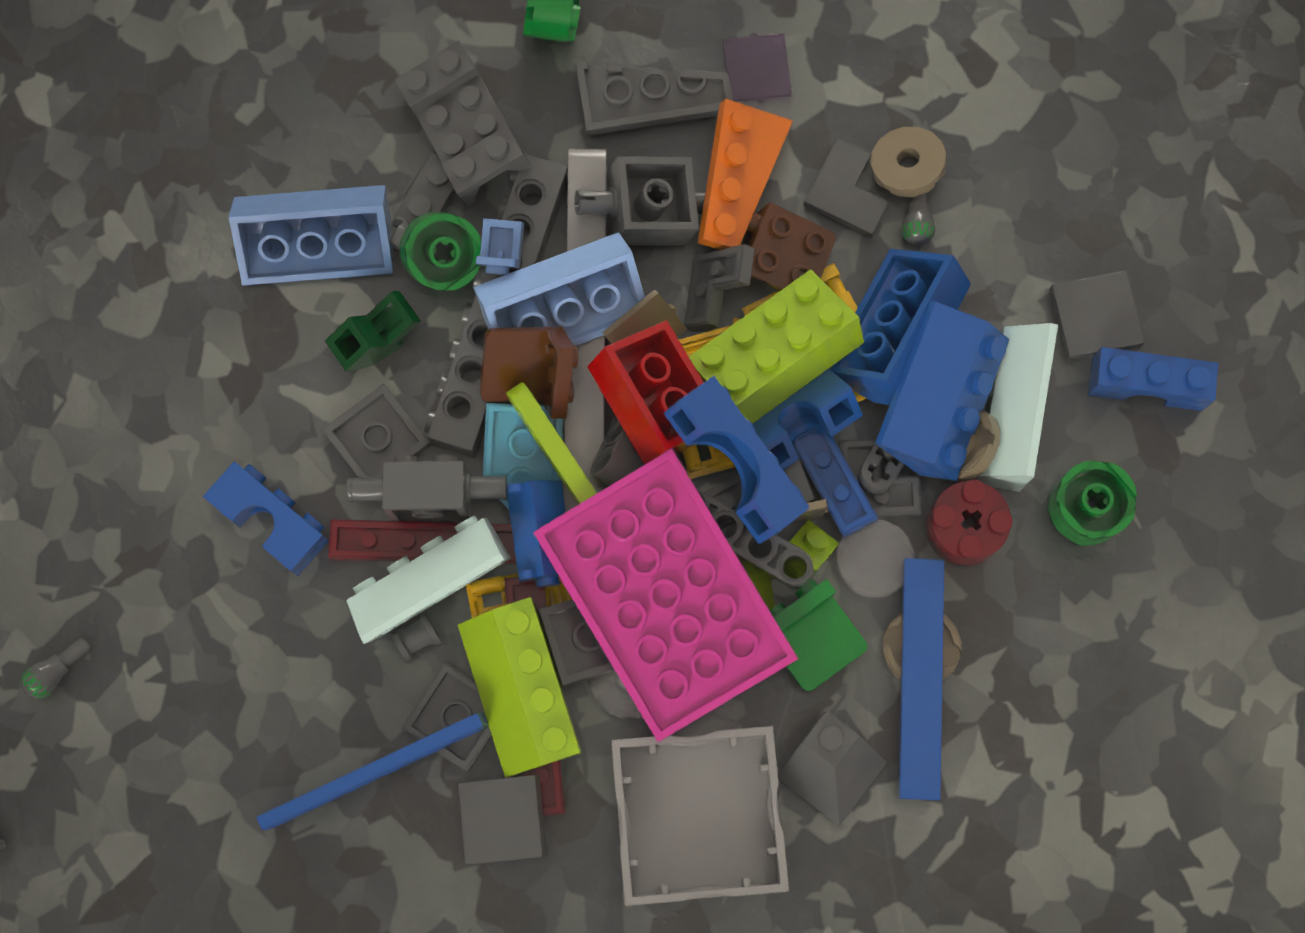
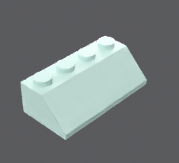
M1058 324L1004 326L1001 332L1009 338V342L994 379L992 390L988 395L985 410L997 420L1000 428V444L995 458L988 468L974 480H979L991 487L1020 492L1034 478Z
M474 515L454 527L457 531L456 535L446 541L441 536H438L420 547L424 553L411 562L405 556L387 567L390 574L376 582L372 576L352 588L356 595L346 601L359 636L364 644L380 638L511 559L488 518H482L478 521Z

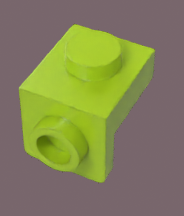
M809 519L789 541L810 556L814 566V574L839 545V542ZM793 559L786 564L785 574L789 578L798 579L806 573L807 565L802 560Z

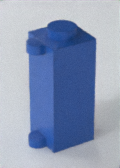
M530 480L524 483L507 485L506 491L519 582L535 581L536 588L559 585L560 577L533 532L566 513L562 481Z

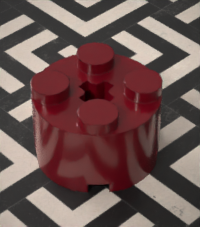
M979 480L956 483L947 488L929 510L926 530L928 542L934 552L947 562L960 565L980 564L997 552L1007 540L1013 523L1010 509L1003 496L997 490ZM971 518L975 524L973 527L965 530L961 523L964 519Z

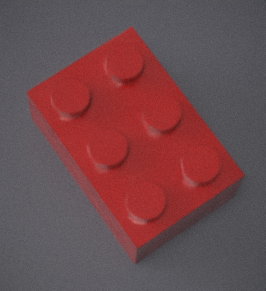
M663 321L604 347L587 368L644 465L670 449H673L678 454L694 446H687L664 415L666 410L704 383L668 321Z

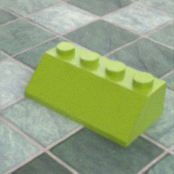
M529 597L492 609L458 624L505 778L582 753L534 600Z

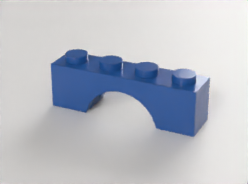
M715 376L681 398L664 412L666 418L687 446L696 444L712 446L726 454L734 463L742 484L741 499L735 512L758 544L779 533L810 508L804 500L800 489L791 482L780 467L776 456L767 449L756 434L752 423L742 415L732 401L728 390L718 382Z

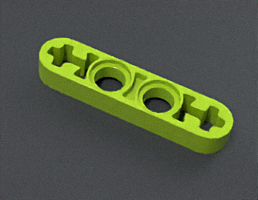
M521 382L507 391L506 395L577 505L596 495L597 492L527 386Z

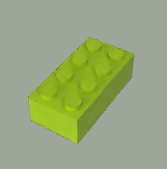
M810 269L691 354L689 358L703 382L715 376L718 382L728 390L732 401L742 415L753 424L862 345L864 339L859 316Z

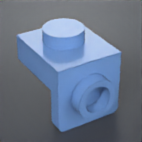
M483 218L480 256H476V264L486 266L485 273L507 275L509 274V269H520L524 223Z

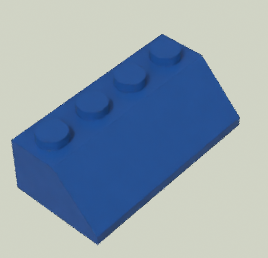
M890 249L855 312L860 319L864 343L829 369L858 394L874 403L890 405L930 301L958 310L971 285L955 256Z
M930 301L875 444L920 476L957 481L961 467L966 459V449L971 435H974L979 424V412L984 409L988 395L992 390L993 382L1002 358L1005 355L1009 338L986 320L944 304Z

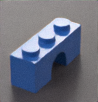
M1101 347L1091 359L1088 396L1124 401L1132 396H1155L1165 399L1164 406L1203 411L1216 399L1219 363Z
M827 369L752 425L758 437L767 449L776 456L780 467L784 470L799 460L792 444L793 439L798 434L809 429H821L832 437L863 416L852 388L834 372Z
M234 461L203 497L240 528L256 513L267 512L272 514L274 529L262 547L296 576H299L329 542L321 534L325 527L308 512L303 518L291 509L296 502L279 488L274 493L269 491L262 485L267 478L252 465L248 464L243 469Z

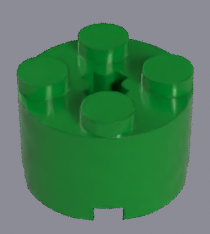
M527 0L523 36L560 42L575 41L580 14V0Z
M439 211L425 213L408 225L399 242L400 257L405 270L414 280L428 288L440 291L456 290L472 281L479 271L480 265L476 264V256H480L481 238L474 226L460 216ZM437 243L448 244L449 247L445 249V254L447 255L445 259L434 257L437 251L435 247Z
M1094 460L1081 462L1072 467L1053 487L1047 503L1051 520L1056 529L1065 538L1078 545L1089 546L1104 543L1124 530L1133 520L1136 511V487L1125 470L1116 464ZM1094 497L1098 504L1091 508L1087 502Z

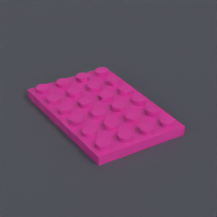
M670 449L533 532L657 742L798 660L796 653L673 449Z

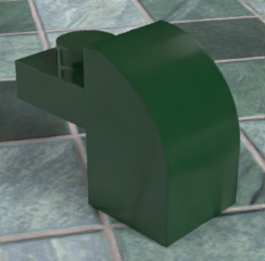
M391 291L367 315L348 317L324 341L345 371L360 370L378 363L404 344L401 339L421 320L400 291Z

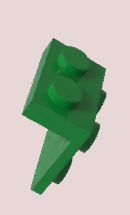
M813 579L795 593L798 600L788 607H785L781 602L770 610L798 657V660L789 664L786 668L806 692H810L865 653L868 647L867 642L833 598L836 590L828 579H825L819 585Z

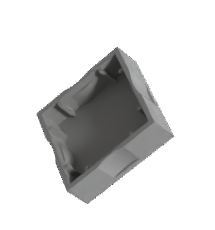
M773 726L720 730L709 734L676 737L669 735L657 742L654 736L611 740L625 906L789 891L784 832L780 824L777 798L779 782Z

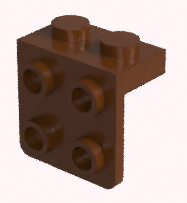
M769 202L757 213H753L745 232L748 236L744 244L755 248L750 281L756 279L781 291L810 269L821 279L836 240L835 234L816 223Z
M563 327L488 329L484 339L479 391L482 400L485 402L509 401L506 392L523 382L534 398L542 401L551 419H566L568 403H572L574 400V386L571 376L572 369H576L578 366L577 346L572 344Z

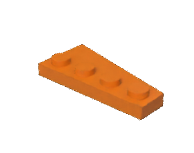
M724 99L719 104L698 244L719 250L741 244L793 120L729 99Z

